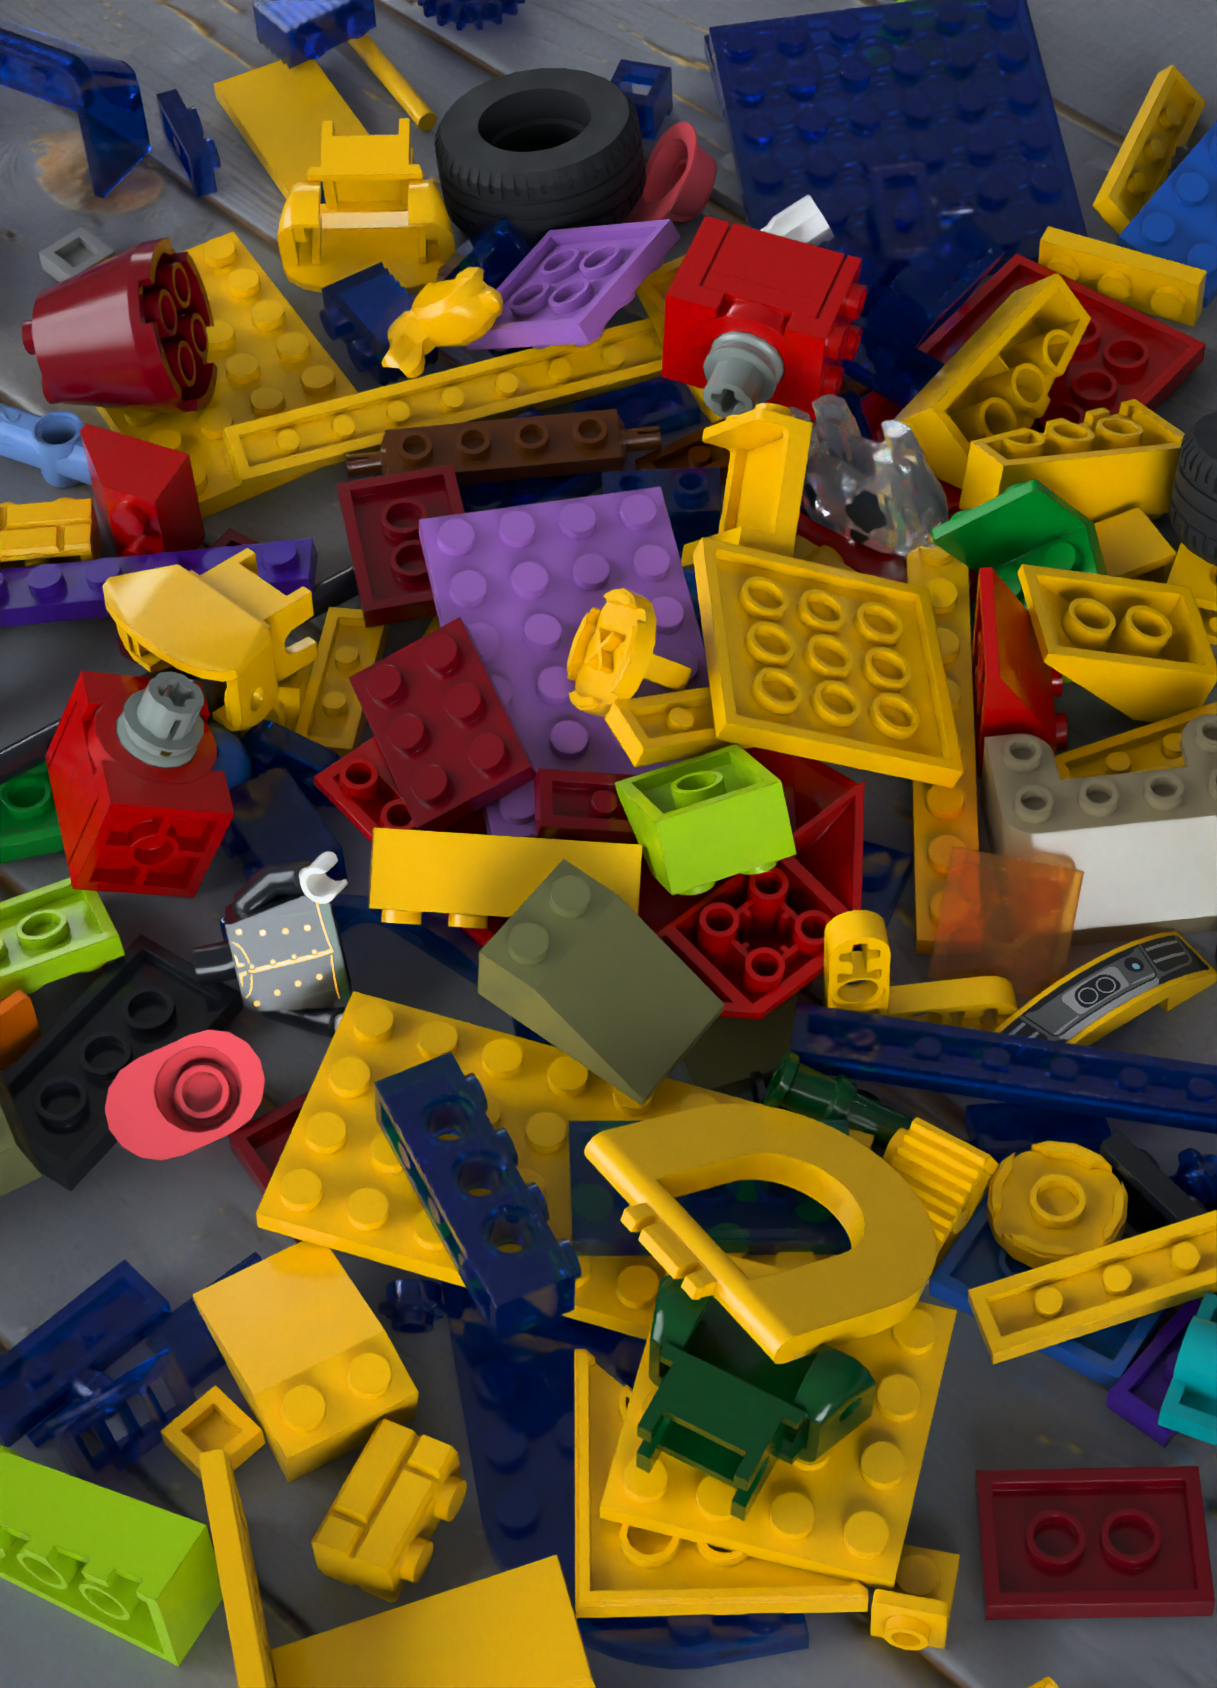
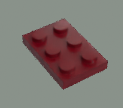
M453 464L337 483L339 503L365 627L369 628L438 616L419 536V519L465 513Z
M460 617L349 677L417 830L438 832L535 779L537 772L476 643L468 627Z
M1199 1466L976 1470L975 1494L985 1620L1192 1617L1213 1615L1215 1597Z

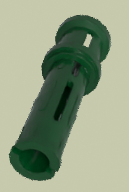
M787 1050L778 1063L763 1101L764 1106L774 1108L782 1106L837 1130L845 1127L875 1135L873 1144L883 1149L887 1148L897 1130L900 1128L909 1130L911 1122L915 1119L856 1092L857 1084L849 1076L840 1074L834 1078L801 1063L799 1054L792 1050ZM966 1139L963 1140L966 1143L972 1145L971 1141H968Z

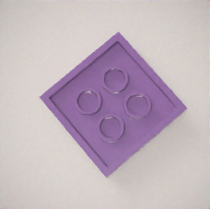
M664 219L549 230L496 289L500 292L503 299L502 315L496 319L492 328L483 337L467 345L466 348L468 350L494 349L495 351H504L509 348L518 347L542 349L552 345L568 344L581 347L596 341L604 333L606 323L620 308L633 300L638 286L650 273L656 271L664 264L665 255L681 238L672 220Z

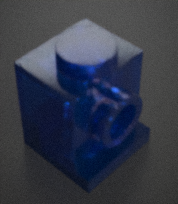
M621 59L610 82L618 86L636 106L642 139L655 140L665 116H670L673 110L671 67ZM632 83L651 86L648 95L633 93Z

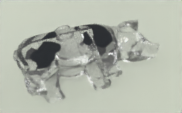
M826 394L813 401L812 406L816 416V423L812 425L800 512L816 523L840 535L883 553L905 556L920 546L926 548L936 547L937 545L933 543L931 530L947 522L948 507L946 494L930 469L925 454L911 428L896 420L885 421L881 424L885 441L880 443L861 436L857 422L844 398L833 394ZM793 406L789 408L792 417L811 422L809 413Z

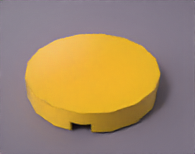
M1045 1141L1032 1144L1031 1151L1022 1152L1016 1157L1014 1152L1001 1161L989 1181L986 1218L995 1241L1013 1259L1032 1268H1037L1118 1242L1125 1232L1128 1194L1123 1182L1120 1185L1118 1178L1112 1173V1166L1100 1154L1076 1143Z

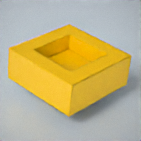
M216 1385L160 1431L164 1445L201 1481L197 1453L223 1448L224 1452L229 1454L234 1471L266 1444L262 1429Z

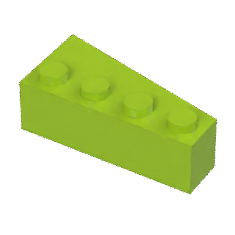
M0 1445V1577L179 1667L223 1599L215 1552L207 1525L27 1460L13 1449Z

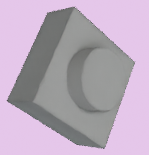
M82 226L39 252L42 269L59 282L116 256L114 250Z

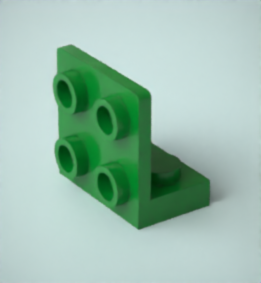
M1038 480L1014 484L1008 487L1002 495L975 508L959 511L949 521L931 530L934 544L979 574V568L992 567L1027 610V604L1017 573L1022 564L1107 575L1094 523Z

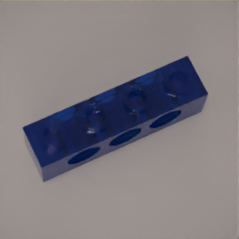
M449 1052L374 1082L376 1121L495 1342L498 1343L574 1310L575 1280L582 1276L578 1257L567 1238L563 1237L558 1240L555 1238L547 1223L550 1220V1215L545 1198L534 1181L526 1184L516 1168L519 1162L514 1143L503 1126L494 1129L485 1113L488 1111L487 1099L475 1074L469 1073L464 1075L452 1052ZM446 1134L460 1136V1138L455 1140H442L438 1137ZM479 1188L492 1191V1193L484 1196H475L467 1192ZM506 1244H516L524 1249L508 1253L497 1248Z

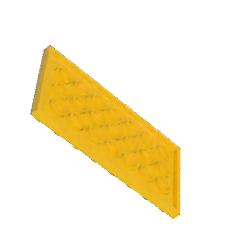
M353 991L256 1211L257 1226L272 1232L647 1340L654 1316L659 1283L661 1278L665 1276L666 1270L638 1241L641 1231L630 1232L620 1221L624 1209L630 1205L585 1157V1147L591 1138L601 1131L696 1107L722 1103L763 1104L666 1078L646 1103L641 1106L557 1047ZM845 1127L839 1129V1131L854 1138L867 1148L873 1149L875 1135ZM740 1180L675 1198L727 1255L784 1269L796 1268L839 1255L846 1236V1230L842 1224L822 1204L796 1189L774 1182Z

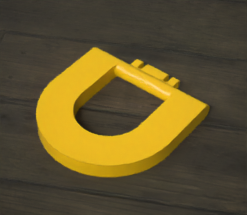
M748 1103L711 1104L601 1131L591 1138L585 1147V1157L630 1205L624 1209L620 1221L630 1232L641 1231L638 1241L673 1279L684 1278L681 1288L692 1300H700V1298L713 1295L775 1364H784L818 1353L824 1343L831 1347H836L891 1328L902 1321L913 1310L935 1266L937 1240L934 1227L926 1208L912 1187L893 1167L871 1149L843 1132L804 1115L784 1109ZM740 1180H763L782 1184L808 1195L827 1208L846 1230L852 1249L836 1256L766 1277L749 1279L675 1198Z

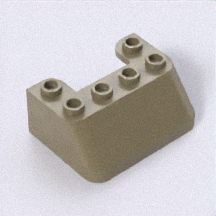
M1217 714L1196 717L1184 727L1180 748L1185 767L1062 780L1059 778L1054 753L1044 740L1029 734L985 737L980 804L1007 929L1018 943L1034 949H1047L1135 940L1171 931H1177L1180 935L1217 931Z

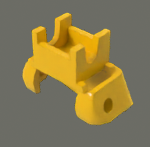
M410 118L399 119L398 135L335 136L333 120H322L320 166H309L306 174L307 181L296 182V185L291 189L286 199L279 222L277 241L283 271L288 281L304 290L327 295L387 296L420 292L427 283L432 281L437 283L451 280L458 269L453 230L442 195L434 179H423L420 164H415L414 148H411ZM321 181L323 184L326 204H320Z
M249 548L244 549L201 575L175 564L109 577L102 586L106 609L116 622L117 631L124 647L134 661L149 672H158L174 666L201 679L227 682L224 698L225 705L212 713L213 719L223 724L231 732L247 730L261 722L273 707L276 698L279 697L278 682L318 659L317 642L309 636L285 648V641L289 633L314 616L311 591L302 586L286 596L258 576L256 554Z

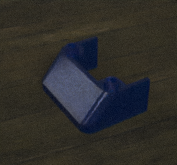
M0 18V85L78 113L94 194L104 199L151 150L140 87L134 70L122 60H117Z

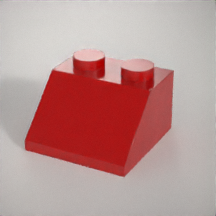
M85 423L80 430L98 512L116 557L197 550L205 538V532L190 455Z

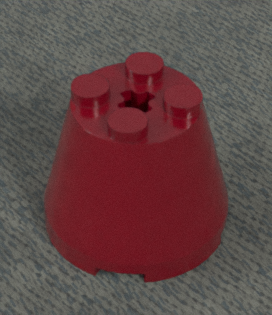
M170 237L142 242L40 292L34 303L32 319L26 320L22 324L24 347L30 355L36 354L42 374L43 394L50 404L63 403L181 414L206 408L212 400L215 391L218 368L213 362L207 363L209 340L206 328L214 326L209 299L193 259L187 251L176 253L171 247Z

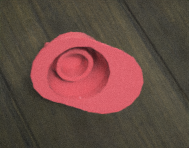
M680 121L672 125L660 137L652 150L645 169L646 184L643 194L624 220V223L664 219L683 223L694 219L704 210L715 183L717 163L706 150L698 145L697 133L691 123Z
M205 1030L190 1034L141 1056L121 1069L108 1088L105 1114L109 1130L126 1150L140 1158L160 1161L184 1156L235 1132L250 1121L260 1106L265 1087V1076L261 1060L246 1041L230 1032Z

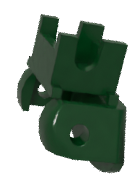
M670 1275L662 1277L659 1283L650 1337L649 1378L658 1387V1390L637 1425V1436L644 1440L637 1450L636 1467L650 1473L661 1452H664L737 1489L732 1499L730 1515L744 1521L778 1458L791 1465L798 1458L813 1462L871 1417L877 1383L869 1370L858 1360L825 1343L818 1353L784 1364H775L718 1300L713 1298V1295L700 1298V1300H692L681 1288L684 1278L673 1279Z

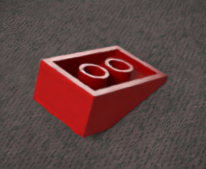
M992 567L979 568L972 647V677L977 775L982 777L985 737L1010 734L1033 735L1044 740L1051 747L1055 756L1056 750H1066L1067 720L1065 712L1055 713L1053 697H1062L1063 674L1043 662L1029 611Z

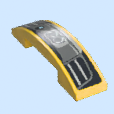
M1177 931L1158 933L1132 941L1093 959L1042 991L995 1029L969 1055L968 1064L1010 1109L1062 1077L1065 1060L1157 1004L1167 1013L1216 983L1217 971Z

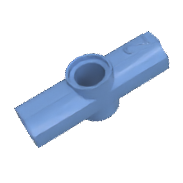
M0 403L1 456L40 468L45 481L55 487H73L82 482L92 485L80 430L84 425L78 415L70 411L59 410L40 416Z

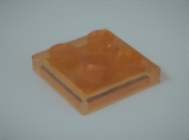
M952 845L927 972L928 977L952 980L979 976H999L1006 978L1012 983L1015 994L1036 997L1064 977L1084 871Z

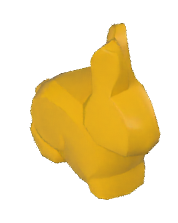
M468 267L458 273L453 280L427 283L416 296L411 309L404 311L389 326L387 336L390 348L382 359L383 367L399 368L408 378H417L424 372L425 355L430 353L435 347L467 346L483 337L492 328L496 319L502 315L503 299L500 292L483 281L484 270L480 267Z

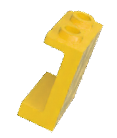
M760 403L755 405V409L740 415H729L725 421L704 429L703 442L725 448L730 452L719 532L706 538L793 557L813 423L792 417L791 410L785 406ZM700 540L684 545L681 559L683 569L695 572L693 552Z

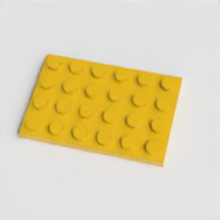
M233 231L185 250L189 253L199 271L209 299L214 326L206 328L209 340L207 363L213 362L218 368L216 387L209 405L203 410L181 414L96 407L113 432L190 455L202 519L317 470L313 469L240 489L223 438L224 427L358 393Z

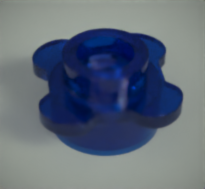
M1186 1148L1178 1154L1180 1165L1176 1174L1169 1176V1178L1187 1195L1197 1198L1208 1212L1217 1210V1156L1213 1154L1201 1155L1194 1148Z

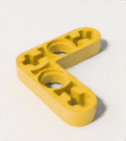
M868 910L844 912L834 917L826 925L824 931L823 1014L829 1043L837 1050L861 1052L987 1038L1018 1010L1012 983L1006 978L999 976H979L889 986L891 957L884 919L875 912ZM861 944L862 951H852L853 945ZM867 980V981H865V982L858 983V984L845 985V984H847V983H849V982H853V981ZM923 1012H930V1013L924 1014V1015L912 1016V1015H914V1014H919V1013H923ZM851 1014H859V1018L851 1019Z

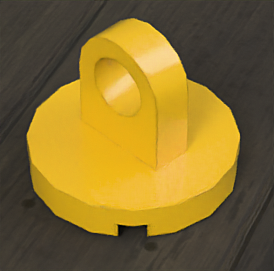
M625 588L614 589L603 595L607 603L601 610L593 607L589 613L587 612L572 642L567 661V679L575 681V690L568 692L571 703L580 711L596 717H606L613 701L631 699L638 690L642 680L674 691L685 690L693 669L653 654L656 642L657 618L652 603L643 595Z

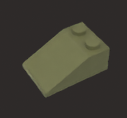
M565 859L556 866L479 951L478 994L641 1106L646 1103L724 1011L725 1004L619 895Z

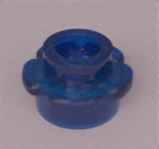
M402 1279L389 1282L386 1285L385 1301L378 1304V1312L392 1320L391 1328L401 1333L419 1334L432 1331L434 1329V1321L444 1317L448 1312V1306L442 1303V1286L440 1284L421 1279Z

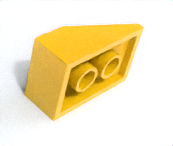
M1027 564L1021 565L1017 573L1044 663L1133 720L1154 723L1203 705L1217 682V664L1191 587Z
M301 1241L192 1294L201 1316L258 1426L262 1429L263 1435L288 1483L366 1444L380 1420L385 1418L403 1425L416 1418L418 1390L385 1329L330 1248Z

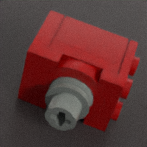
M705 215L666 293L662 377L704 389V403L711 408L714 414L724 419L729 415H740L751 411L756 404L778 402V405L789 408L792 415L817 421L826 399L835 401L839 394L844 377V367H841L844 359L853 361L860 345L862 327L856 326L854 323L861 315L867 295V286L859 284L862 259L850 255L845 259V254L735 223L730 227V222Z
M81 670L45 755L67 865H69L72 889L195 897L235 815L224 771L212 770L217 761V742L206 723L210 714L202 683L192 682L183 674L175 672H160L155 678Z

